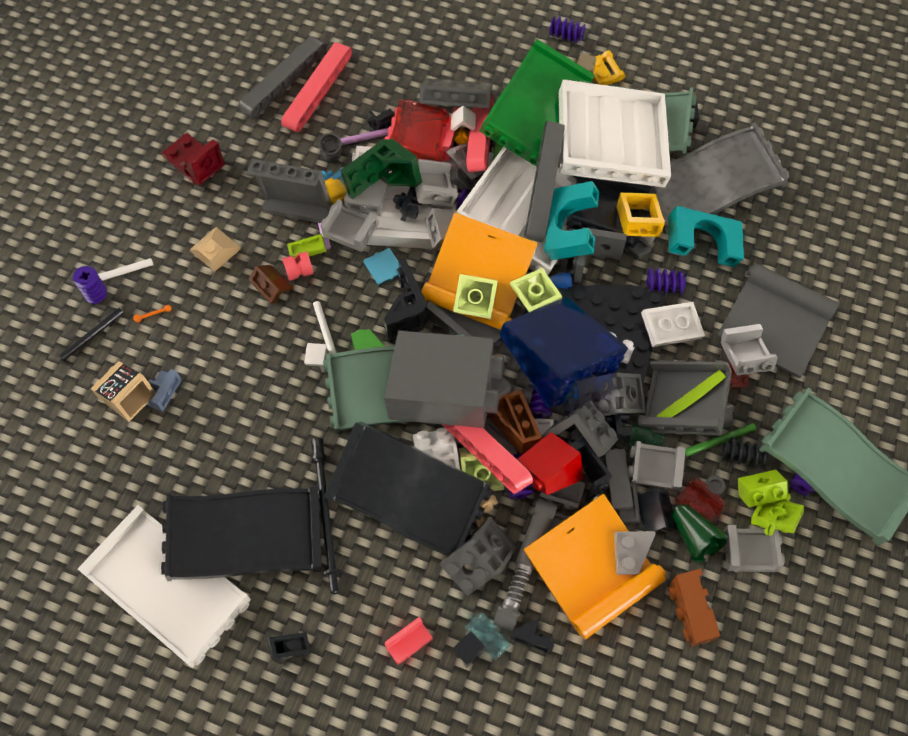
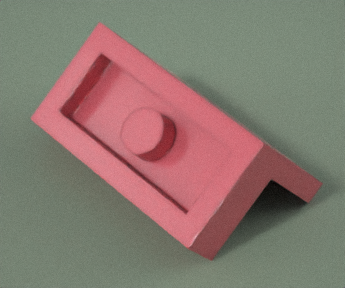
M418 617L384 642L397 665H399L433 640V637L423 625L422 619Z

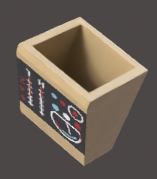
M120 361L112 366L91 388L101 401L128 422L156 394L141 373Z

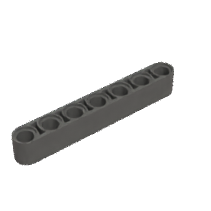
M313 36L308 37L241 99L238 109L252 119L258 117L323 56L327 48L326 44Z
M548 120L543 129L524 238L543 243L547 231L565 129L564 124Z

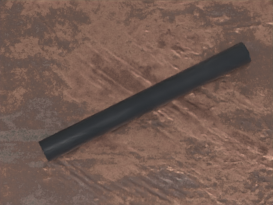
M118 308L59 355L60 358L65 361L122 316L124 312Z

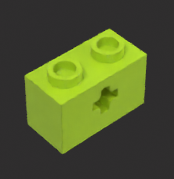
M777 470L738 478L739 497L749 508L788 499L787 480Z

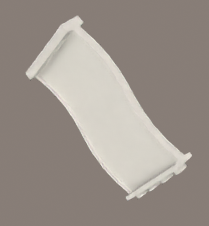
M137 505L78 570L193 668L204 660L210 647L213 648L219 642L220 635L233 626L235 623L234 619L238 614L246 611L251 599L225 577L167 581L165 575L161 574V563L165 562V554H162V541H166V534L162 532V524Z

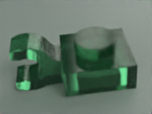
M632 424V435L628 439V445L634 446L637 441H640L641 444H653L663 447L665 440L663 434H652V428Z

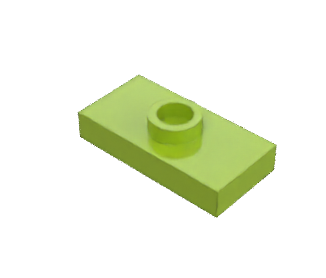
M322 234L287 244L289 254L294 258L297 254L306 251L309 257L327 252Z

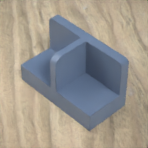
M172 369L168 373L160 371L155 381L148 380L156 394L146 404L147 406L161 412L164 411L182 380L177 371Z

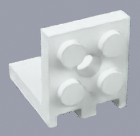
M439 428L432 432L420 431L417 434H413L414 447L460 469L454 436L446 428Z

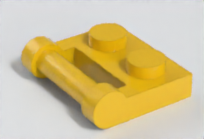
M610 50L596 56L595 76L593 78L595 84L610 85L625 78L624 72L619 69ZM604 62H608L614 75L610 74Z

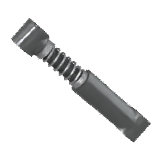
M538 498L531 522L515 562L517 570L514 571L515 575L512 576L514 580L511 581L512 585L509 586L508 596L505 597L503 604L498 607L493 625L511 632L514 630L520 614L518 609L520 606L519 602H522L520 600L521 596L523 597L522 592L525 591L524 587L527 586L528 576L531 575L532 571H535V567L523 549L549 531L558 505Z

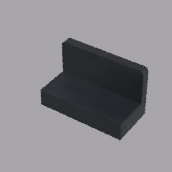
M655 488L637 496L645 531L657 532L664 530L671 532L677 529L672 518L674 513L668 490Z

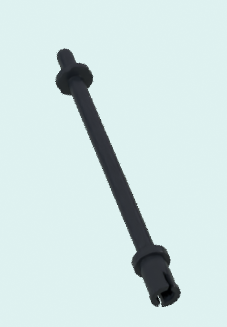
M316 438L311 440L313 454L311 462L316 465L328 568V570L323 572V576L329 577L330 592L336 595L338 593L337 576L341 575L342 571L336 569L328 499L324 497L327 491L324 470L327 455L324 453L323 438H318V446Z

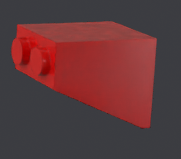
M552 432L517 459L532 475V486L538 491L541 490L546 495L580 482L583 479L581 453Z

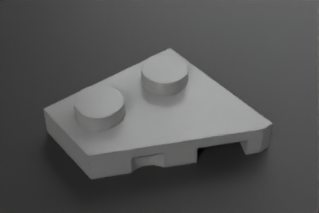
M467 143L448 150V155L471 180L484 174L483 171L468 172L466 164Z
M655 531L614 532L616 575L639 574L655 537Z

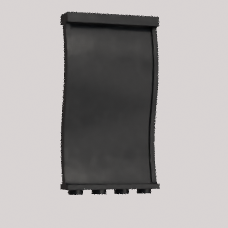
M355 422L324 497L360 511L402 535L434 551L449 556L475 534L477 527H474L477 519H481L485 510L482 506L485 500L488 501L490 499L493 489H491L492 482L484 481L457 469L404 441L368 426L364 422Z
M318 486L308 489H265L207 496H172L167 494V501H163V514H166V521L162 522V532L166 534V541H162V554H165V562L161 563V574L165 575L167 581L221 578L278 571L321 572Z

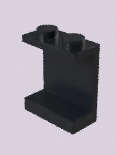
M582 437L571 443L570 446L581 453L582 469L593 483L585 497L588 501L605 493L604 490L609 486L612 475L601 459L598 458L587 440Z

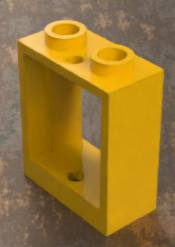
M620 193L616 207L623 233L627 234V236L660 237L665 222L656 194ZM630 209H649L651 218L632 217Z

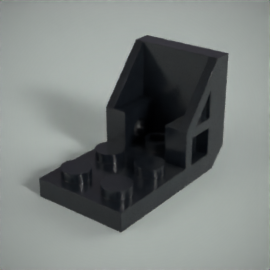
M405 258L398 260L399 268L396 270L399 276L397 278L401 289L404 288L406 292L397 296L384 318L385 332L389 343L397 340L398 331L419 332L424 330L428 321L427 303Z

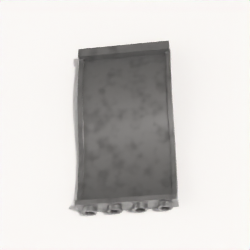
M754 122L751 127L724 135L683 157L671 161V177L666 187L651 186L649 194H656L663 219L666 220L663 229L667 235L668 215L676 206L713 215L759 192L777 186L786 187L789 174L786 168L783 169L779 156L774 154L771 143L766 141L762 128H759L756 122Z

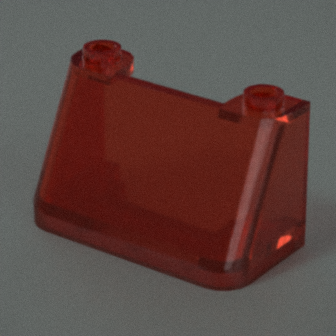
M408 99L399 100L392 139L417 156V159L442 162L445 160V153L440 147L442 127H446L447 123L450 122L449 112H446L443 108Z

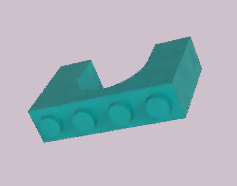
M593 181L554 189L546 231V243H544V251L551 260L594 254L595 237L589 228L572 231L562 230L564 221L572 213L578 210L598 207L599 190Z
M676 206L668 215L670 253L686 256L694 248V229H702L708 232L717 243L718 264L735 268L744 259L741 221L682 206Z

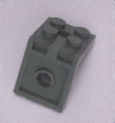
M589 228L595 237L594 254L589 255L621 260L627 234ZM586 255L573 257L571 276L574 277L573 284L580 285Z
M613 373L576 381L580 406L591 400L598 411L604 416L646 413L641 374ZM597 392H599L601 395V399L599 402H596L595 400V394Z
M591 400L555 422L541 435L542 439L550 432L558 435L575 424L598 458L604 455L618 440L614 429L607 424L604 415L598 411Z
M489 516L483 521L471 540L442 560L440 566L468 596L503 571L517 546ZM465 564L471 565L474 571H468L465 568Z

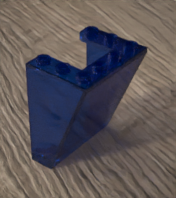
M568 297L503 323L499 334L548 408L553 405L559 406L565 402V397L570 392V388L575 380L579 378L585 379L597 370L599 372L598 376L615 373L619 369V364L625 358L624 355L628 350V347Z

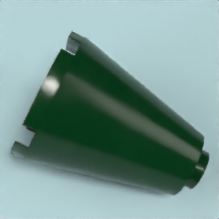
M681 504L673 510L672 518L695 563L705 561L704 556L708 554L711 556L715 555L727 543L725 539L728 538L727 534L691 506Z

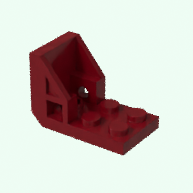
M189 133L184 134L161 152L162 156L196 186L202 184L225 165L217 141L213 139L202 145Z

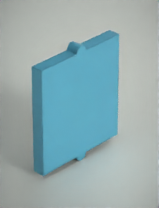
M390 248L379 253L376 252L375 255L363 260L378 286L389 280L393 281V278L398 277L396 270L399 268L398 260Z

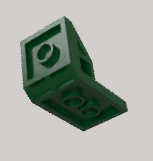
M394 139L381 140L340 170L347 194L351 199L357 197L380 179L388 186L417 187L422 183L417 156Z

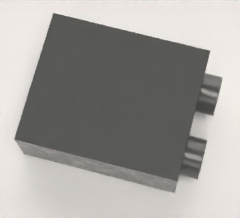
M398 331L384 396L389 419L485 428L487 413H497L499 389L491 388L492 378L502 379L504 355L494 354L493 338Z

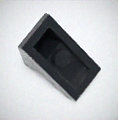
M540 618L512 631L510 639L551 655L555 642L551 641L552 638L544 634L535 635Z
M307 632L267 638L271 659L276 663L282 664L290 658L308 656L312 653Z

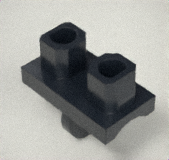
M410 187L407 195L402 192L401 195H395L393 198V202L396 204L395 208L400 210L402 214L401 221L406 222L407 218L417 219L419 208L413 206V203L421 206L423 203H418L415 187Z
M629 414L604 416L607 424L616 432L618 440L615 444H618L620 439H630L632 435L631 426H622V423L628 422Z

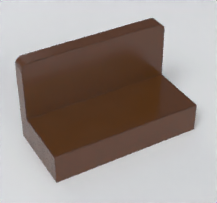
M272 265L256 266L248 279L270 303H276L282 292L293 289Z

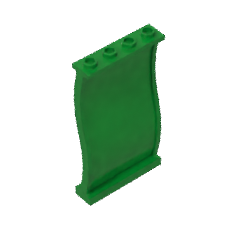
M536 39L522 64L485 118L479 132L537 167L544 125L547 120L559 123V90L562 81L570 80L590 83L595 74Z

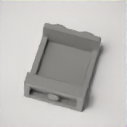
M417 159L422 183L415 187L418 203L453 207L458 192L457 189H452L449 177V172L452 168L451 163Z
M380 179L354 199H351L346 193L344 199L345 207L363 214L373 212L381 217L382 202L387 184Z
M338 199L335 205L333 204L330 207L329 214L322 220L320 227L323 237L362 252L378 226V217L373 212L366 216L342 206V201Z
M433 208L426 216L425 220L433 249L441 248L454 212L456 213L457 210Z
M761 324L723 330L720 343L736 375L767 372L775 368L778 357L776 354L770 355L761 339L763 331Z
M637 441L630 449V458H633L632 466L629 465L628 475L631 478L630 483L672 490L681 489L686 448L677 447L675 449L641 444L640 441Z
M727 525L723 530L728 538H725L727 543L724 545L727 571L778 572L783 567L785 557L781 553L780 547L782 544V534L778 530H774L772 536L766 535L764 529H737L736 525Z

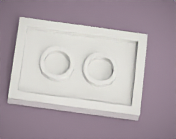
M693 302L644 309L641 312L652 347L702 339L705 336Z

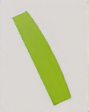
M718 370L659 413L657 417H673L704 396L726 376L721 370Z

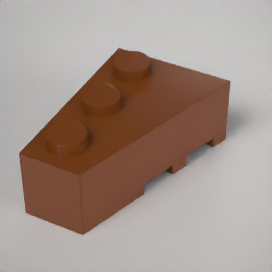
M522 390L503 395L499 398L497 413H487V417L521 455L542 440Z
M701 568L676 575L668 588L670 599L675 601L677 607L675 609L676 616L679 621H682L684 626V638L687 642H690L691 647L714 641L720 637L713 609H709L705 596H708L707 588L702 589L699 576L703 575Z

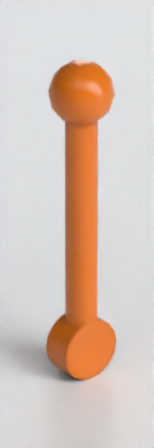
M166 305L162 309L147 314H136L133 319L138 323L143 318L165 311L170 312L172 307Z

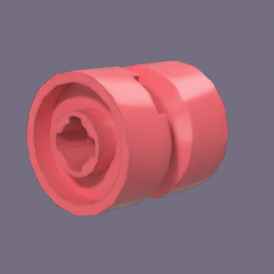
M307 251L297 254L295 258L293 256L282 258L289 281L299 279L300 275L306 277L314 274Z

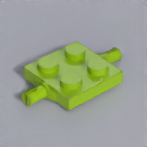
M788 493V499L758 505L751 517V524L765 528L764 533L766 535L769 534V536L773 535L774 530L794 533L804 512V505L790 502L791 496Z

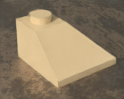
M215 227L190 249V252L215 272L234 256L241 247Z

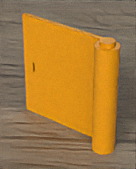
M454 212L429 282H426L422 288V295L426 302L431 301L434 305L453 312L460 274L498 280L491 319L462 313L457 314L504 331L505 328L508 329L512 321L510 315L518 297L510 286V282L526 275L538 243Z
M604 494L523 549L578 634L584 640L666 581L665 570L660 565L651 564L647 557L639 574L616 575L614 532L629 531Z

